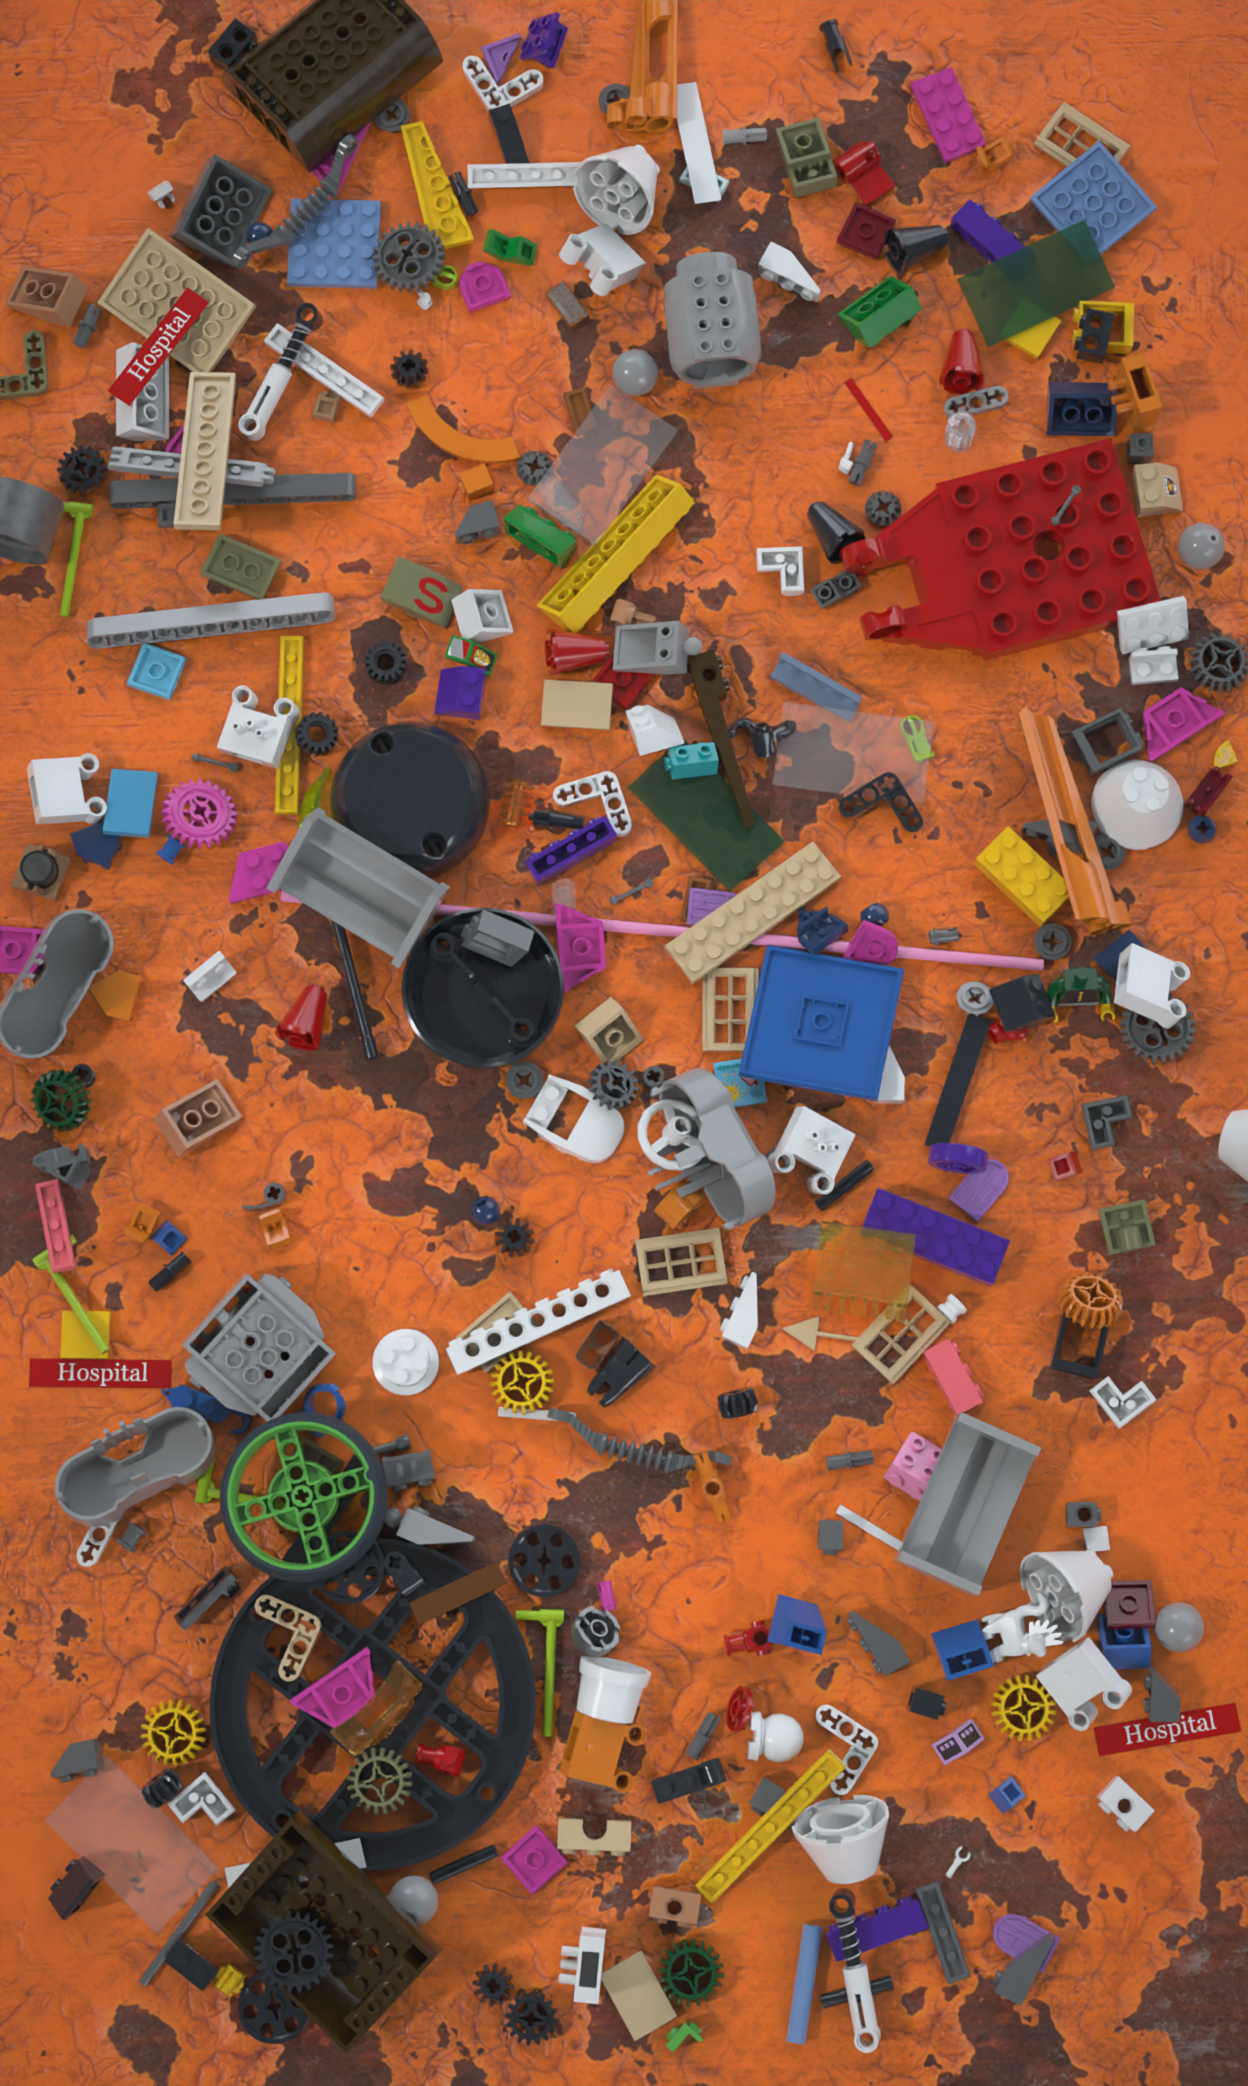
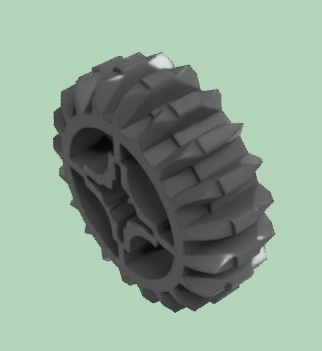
M1220 631L1216 637L1212 632L1209 634V639L1203 636L1200 639L1201 643H1195L1194 647L1196 650H1191L1190 655L1193 657L1189 660V664L1193 665L1190 673H1197L1194 681L1201 679L1202 683L1200 686L1202 688L1208 684L1209 692H1212L1214 687H1217L1218 693L1223 691V687L1227 692L1232 690V686L1237 689L1240 686L1239 682L1244 683L1246 680L1245 675H1248V659H1246L1248 658V651H1243L1247 645L1246 643L1239 645V637L1232 640L1231 633L1224 637L1223 632ZM1218 647L1226 648L1229 651H1221ZM1205 651L1209 654L1208 658L1210 659V663L1206 668L1203 665L1202 659ZM1234 657H1236L1238 669L1235 674L1230 664ZM1217 659H1219V661H1220V659L1223 660V661L1226 659V661L1224 662L1223 666H1222V664H1220V665H1218V664L1214 665V664L1216 663ZM1213 673H1218V674H1220L1223 678H1218V677H1215V676H1213V675H1211V674H1213Z

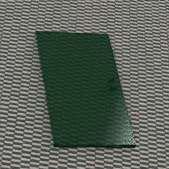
M1085 219L957 279L988 348L1078 306L1080 301H1088L1115 288Z
M684 739V744L681 745L684 746L690 744ZM667 751L631 783L628 789L730 892L785 841L751 806L755 828L745 830L729 784L718 773L715 775L672 780L670 771H666L664 758L668 757Z

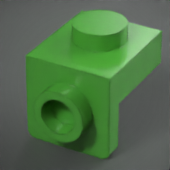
M684 2020L679 2028L674 2026L665 2038L668 2040L666 2047L674 2052L688 2034H691L701 2043L703 2040L701 2035L703 2030L693 2021L688 2024Z

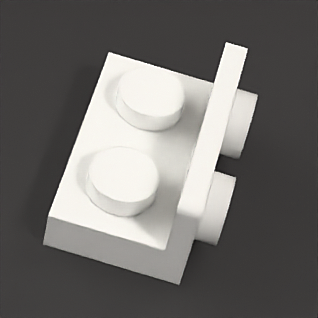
M1163 646L1153 651H1148L1147 648L1134 650L1129 657L1131 685L1178 681L1177 649Z
M218 951L183 981L199 1001L203 1002L235 976L236 971L224 955Z

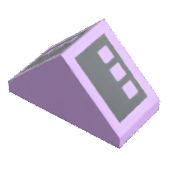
M970 1718L931 1744L942 1763L947 1765L969 1752L985 1738L972 1718Z

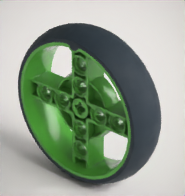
M300 1412L271 1419L251 1431L240 1442L225 1467L219 1499L225 1530L236 1550L246 1561L261 1572L281 1580L313 1582L327 1579L345 1571L370 1549L385 1519L388 1491L382 1463L371 1444L361 1433L335 1417L319 1413ZM299 1431L321 1432L338 1439L352 1450L363 1467L332 1475L324 1466L316 1462L307 1461ZM275 1439L283 1468L274 1476L268 1495L239 1503L240 1483L247 1465L264 1445ZM290 1444H295L297 1447L296 1454L288 1457L285 1452L286 1447ZM296 1467H301L303 1476L298 1480H294L292 1478V1471ZM348 1477H354L356 1480L355 1487L347 1490L344 1486L345 1480ZM329 1483L332 1485L333 1491L329 1496L324 1497L321 1493V1488ZM369 1490L368 1510L361 1529L343 1550L332 1556L324 1526L335 1515L339 1499ZM301 1491L309 1494V1498H306L307 1502L305 1503L298 1500V1496H301ZM280 1497H284L286 1506L282 1510H277L275 1508V1501ZM261 1504L263 1507L262 1514L254 1517L252 1515L253 1506ZM308 1514H314L316 1517L315 1524L311 1527H307L304 1523V1519ZM274 1518L285 1529L301 1533L308 1563L286 1562L269 1555L251 1539L245 1527ZM315 1537H319L322 1540V1546L318 1550H313L310 1546L311 1540Z

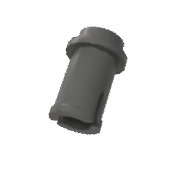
M934 927L933 930L928 932L929 942L935 946H938L939 943L959 941L957 927L946 929Z

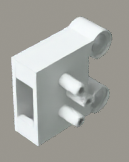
M607 223L579 235L571 234L559 252L560 258L565 263L575 265L580 260L584 267L590 270L588 275L592 279L590 287L594 293L600 296H606L610 290L636 279L646 264Z
M238 686L232 692L233 702L217 748L225 754L278 769L293 723L300 716L299 708L290 699L280 698L274 705V712L277 717L253 711L258 704L256 694L247 686ZM249 694L248 700L241 703L242 697ZM291 706L290 712L283 715V710Z
M86 753L81 757L31 760L27 766V774L36 824L80 821L94 824L102 818L107 810L105 801L100 797H92L85 803L81 780H89L99 767V760L95 755ZM82 764H87L91 770H86ZM89 807L96 808L98 814L91 812Z
M1131 943L1119 955L1114 1003L1157 1021L1164 1028H1171L1186 1015V1007L1178 999L1168 1001L1169 990L1173 991L1190 977V970L1183 962H1174Z
M798 1106L795 1108L775 1152L771 1153L768 1157L771 1171L776 1173L789 1172L794 1168L796 1159L818 1171L808 1177L806 1182L808 1190L813 1194H828L834 1188L836 1174L856 1134L805 1106ZM780 1156L784 1159V1166L782 1168L778 1165ZM819 1178L823 1180L822 1189H819L817 1186Z
M1089 1637L1045 1665L1036 1675L1068 1716L1070 1725L1078 1731L1086 1730L1098 1715L1096 1706L1088 1700L1103 1691L1104 1703L1109 1708L1118 1709L1132 1693L1131 1685L1118 1675Z
M582 1927L579 1947L562 1946V1956L578 1957V1960L561 1959V1969L577 1970L576 1975L560 1973L558 1981L560 1984L575 1985L574 2002L599 2003L606 1929Z

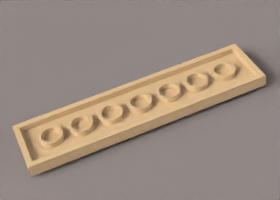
M190 372L174 516L175 529L221 530L236 386L235 373Z
M812 842L666 944L665 950L689 981L694 984L841 880V876L816 844Z

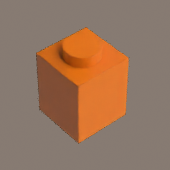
M485 464L459 474L461 482H458V487L462 495H467L469 501L494 491V485Z

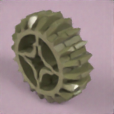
M383 1747L380 1749V1755H377L375 1748L371 1749L372 1757L363 1752V1762L359 1758H355L354 1761L359 1767L350 1766L349 1770L354 1772L355 1776H347L348 1781H354V1785L347 1786V1790L355 1789L356 1791L350 1798L352 1800L357 1797L361 1799L357 1802V1807L366 1803L365 1812H369L371 1806H373L374 1815H378L379 1807H382L384 1814H388V1805L391 1806L393 1811L397 1810L395 1801L397 1800L403 1805L405 1800L400 1797L401 1794L405 1796L410 1795V1792L405 1790L404 1787H410L413 1784L410 1781H405L406 1777L412 1776V1772L404 1773L403 1769L409 1766L408 1763L400 1766L399 1762L403 1756L399 1755L394 1760V1750H391L388 1756H385L386 1750ZM379 1760L390 1763L397 1773H384ZM372 1762V1777L360 1782L363 1769ZM377 1774H381V1778L383 1776L385 1779L392 1778L383 1783L382 1788H378V1785L375 1786L374 1783L367 1784L375 1780ZM399 1781L396 1794L387 1800V1785L391 1782ZM362 1789H375L380 1802L369 1799Z

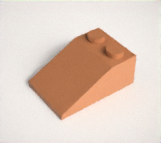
M23 266L5 305L49 323L70 327L88 287L74 273Z
M216 1079L161 1109L155 1116L154 1121L178 1158H180L243 1117L219 1080Z

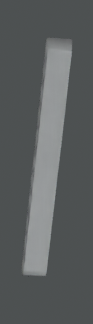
M314 593L93 618L86 623L87 644L91 648L101 649L324 624L333 621L335 618L334 598L329 593Z

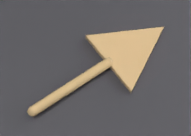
M819 1316L782 1328L813 1351H815L817 1336L856 1341L859 1338L819 1332Z

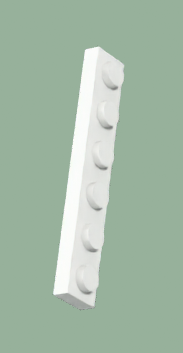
M581 162L467 164L468 188L575 186L573 174Z
M277 323L264 342L282 355L283 348H286L288 344L287 339L291 338L293 334ZM308 344L302 345L301 353H298L295 358L296 362H293V364L372 418L385 401L384 397Z

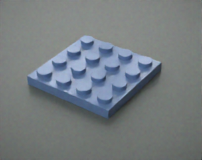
M1100 141L1030 197L1032 204L1086 266L1090 265L1157 210V206Z
M291 199V212L298 214L295 209L296 205L304 208L301 203L302 199ZM331 200L330 204L322 201L325 209L322 211L316 208L319 216L315 217L310 214L313 220L312 223L304 220L307 228L304 230L298 227L301 233L300 236L292 233L295 241L289 244L288 287L377 289L378 276L373 266L375 262L372 256L376 255L373 248L379 247L377 239H380L381 201Z

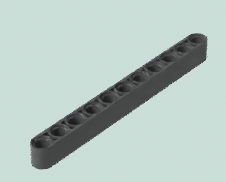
M353 473L273 476V484H264L262 487L225 483L223 505L352 501L357 498L356 475ZM178 479L112 481L109 483L110 507L115 509L158 508V504L176 503Z

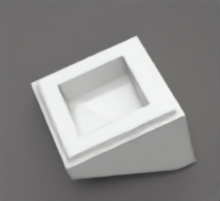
M1107 1526L1083 1528L1085 1550L1092 1549L1094 1552L1110 1550Z

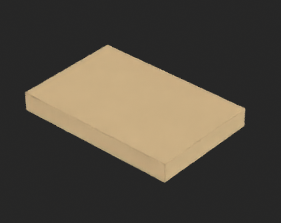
M544 680L541 726L610 730L613 684Z
M509 1291L456 1338L461 1337L462 1340H466L471 1337L470 1332L481 1327L484 1328V1331L493 1327L492 1322L505 1317L506 1321L515 1317L514 1312L524 1307ZM531 1316V1324L535 1327H540ZM512 1324L509 1327V1333L514 1337H518L522 1334V1328L518 1324ZM490 1334L487 1342L490 1346L496 1347L500 1345L501 1339L497 1334ZM472 1343L466 1346V1350L472 1357L479 1354V1347L476 1344ZM513 1351L480 1366L488 1373L496 1364L501 1362L502 1357L506 1358Z
M642 1950L602 1972L601 1980L634 2041L677 2017Z

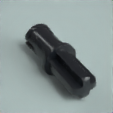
M460 171L455 172L456 178L451 174L448 179L466 216H473L478 212V208L471 195L472 190L468 189Z
M182 1251L169 1264H164V1268L149 1280V1285L156 1292L159 1291L173 1278L176 1279V1275L191 1264L192 1261Z

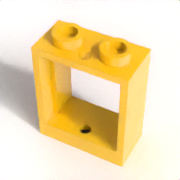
M1080 301L1078 308H1074L1073 322H1077V330H1073L1072 343L1075 344L1077 336L1081 337L1082 329H1078L1081 315H1086L1087 309L1090 308L1114 313V316H1122L1121 342H1108L1106 353L1130 354L1133 348L1134 303ZM1092 343L1085 344L1088 349H1096V346Z

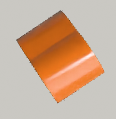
M685 1179L681 1180L654 1210L673 1230L687 1218L704 1198L697 1190L680 1198L676 1189L689 1184Z

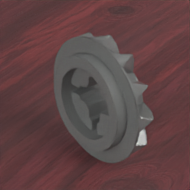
M622 84L606 86L599 95L601 111L607 114V106L611 104L610 102L614 101L615 94H617L619 101L621 98H630V89Z
M398 99L374 119L375 123L381 130L388 131L389 133L392 131L399 132L401 126L407 125L408 119H410L409 109L403 101ZM394 112H396L395 115L397 119L392 118L388 120V115L386 113L393 114Z
M529 450L527 453L522 454L516 467L521 481L531 486L545 483L550 478L553 469L548 455L540 450ZM537 460L538 467L541 469H536L532 475L531 468L528 466L533 465Z
M882 490L874 492L867 499L865 513L873 524L889 526L899 518L902 507L899 498L893 492ZM879 501L883 505L890 504L887 507L888 515L883 510L877 511L880 506Z
M1104 834L1095 837L1094 840L1100 858L1102 855L1101 848L1106 850L1111 845L1113 846L1110 851L1112 857L1106 856L1101 859L1104 870H1114L1121 865L1125 857L1124 846L1119 845L1117 841L1108 838Z
M1050 923L1042 926L1034 937L1035 951L1042 958L1049 959L1050 961L1061 959L1068 953L1071 947L1069 932L1059 924ZM1053 933L1054 940L1058 941L1059 944H1056L1051 951L1050 944L1043 941L1049 940Z
M519 1062L513 1065L507 1072L506 1085L512 1095L520 1099L532 1098L542 1088L543 1075L540 1069L533 1063ZM532 1073L529 1078L532 1087L525 1084L519 1087L521 1081L517 1074L526 1077Z

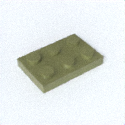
M219 533L200 575L251 598L260 600L265 599L282 561L279 558Z

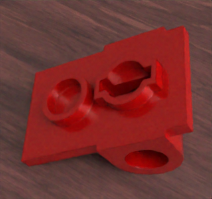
M861 141L833 159L836 171L847 185L850 184L865 206H868L896 186L881 167L880 153L871 141L866 143Z

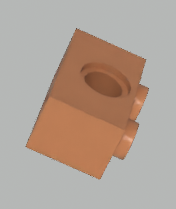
M653 1885L649 1917H653V1922L667 1924V1920L677 1921V1926L691 1928L692 1924H697L701 1893ZM673 1900L680 1902L682 1906L681 1911L677 1914H672L667 1909L669 1902Z

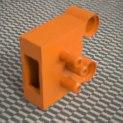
M1143 352L1121 359L1117 373L1113 376V381L1108 383L1110 391L1118 389L1119 394L1111 397L1112 404L1116 405V412L1118 414L1129 413L1127 424L1130 434L1154 431L1156 428L1155 423L1162 409V404Z
M576 1710L559 1772L566 1777L609 1786L619 1793H627L632 1789L634 1779L629 1772L616 1767L623 1741H626L634 1746L641 1745L647 1737L646 1729L635 1721L632 1723L610 1722L585 1715ZM636 1728L635 1735L630 1738V1730ZM623 1775L622 1782L616 1785L617 1778Z

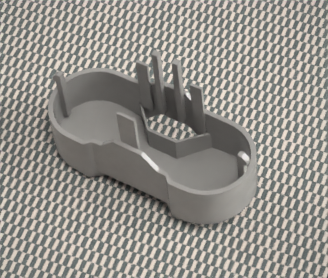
M83 909L70 910L54 917L45 927L27 962L0 1003V1044L11 1054L22 1058L43 1057L54 1051L67 1033L66 1023L86 994L95 974L104 970L113 952L114 941L111 929L100 915ZM41 954L42 959H36L37 955ZM44 963V969L34 986L23 989L25 985L21 983L23 979L29 980L35 976L33 973H28L31 966Z
M693 1068L663 1082L660 1088H657V1086L652 1088L650 1092L651 1097L659 1094L660 1101L665 1099L681 1100L693 1106L701 1123L699 1131L696 1122L688 1114L679 1109H674L676 1116L685 1117L689 1120L691 1124L690 1135L697 1138L700 1143L692 1147L684 1143L677 1146L668 1144L657 1154L664 1157L677 1151L674 1155L675 1159L672 1161H676L680 1168L699 1159L701 1160L693 1167L681 1170L682 1174L656 1185V1191L683 1178L692 1181L676 1189L680 1198L703 1188L715 1211L727 1222L722 1225L727 1230L734 1228V1226H741L768 1213L774 1205L776 1194L770 1165L767 1158L757 1150L735 1110L732 1095L724 1084L711 1072L702 1068ZM658 1166L649 1170L647 1174L651 1176L664 1170V1168Z
M173 1407L165 1409L145 1420L139 1417L132 1421L133 1424L126 1425L122 1420L118 1422L121 1428L110 1433L108 1428L104 1429L103 1432L106 1436L102 1440L98 1438L92 1441L91 1447L70 1457L59 1469L55 1480V1496L58 1503L68 1516L77 1523L90 1527H99L121 1519L125 1509L176 1483L182 1485L190 1484L207 1472L215 1457V1438L205 1419L191 1409ZM147 1433L142 1450L121 1461L103 1456L112 1447H119V1443L127 1439L131 1441L134 1439L133 1436Z

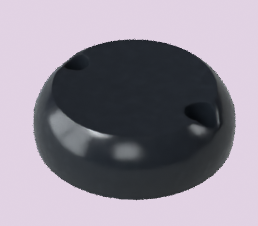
M398 722L373 730L358 740L347 751L334 774L331 786L330 809L334 821L427 877L433 878L459 865L475 849L487 825L490 810V793L487 777L482 765L471 749L457 736L443 728L423 722ZM380 748H381L383 754H379V753H378L379 750H380ZM431 847L435 855L430 854Z
M472 908L450 914L428 928L415 943L403 970V1006L414 1033L431 1052L445 1061L468 1069H497L512 1065L528 1057L548 1038L559 1019L563 1006V972L551 943L533 924L516 914L500 909ZM483 910H486L533 930L534 934L529 951L510 967L461 946L464 938L461 936L462 930L466 923L469 924L474 915L478 916ZM442 942H448L450 950ZM522 1026L528 1028L529 1036L521 1029Z

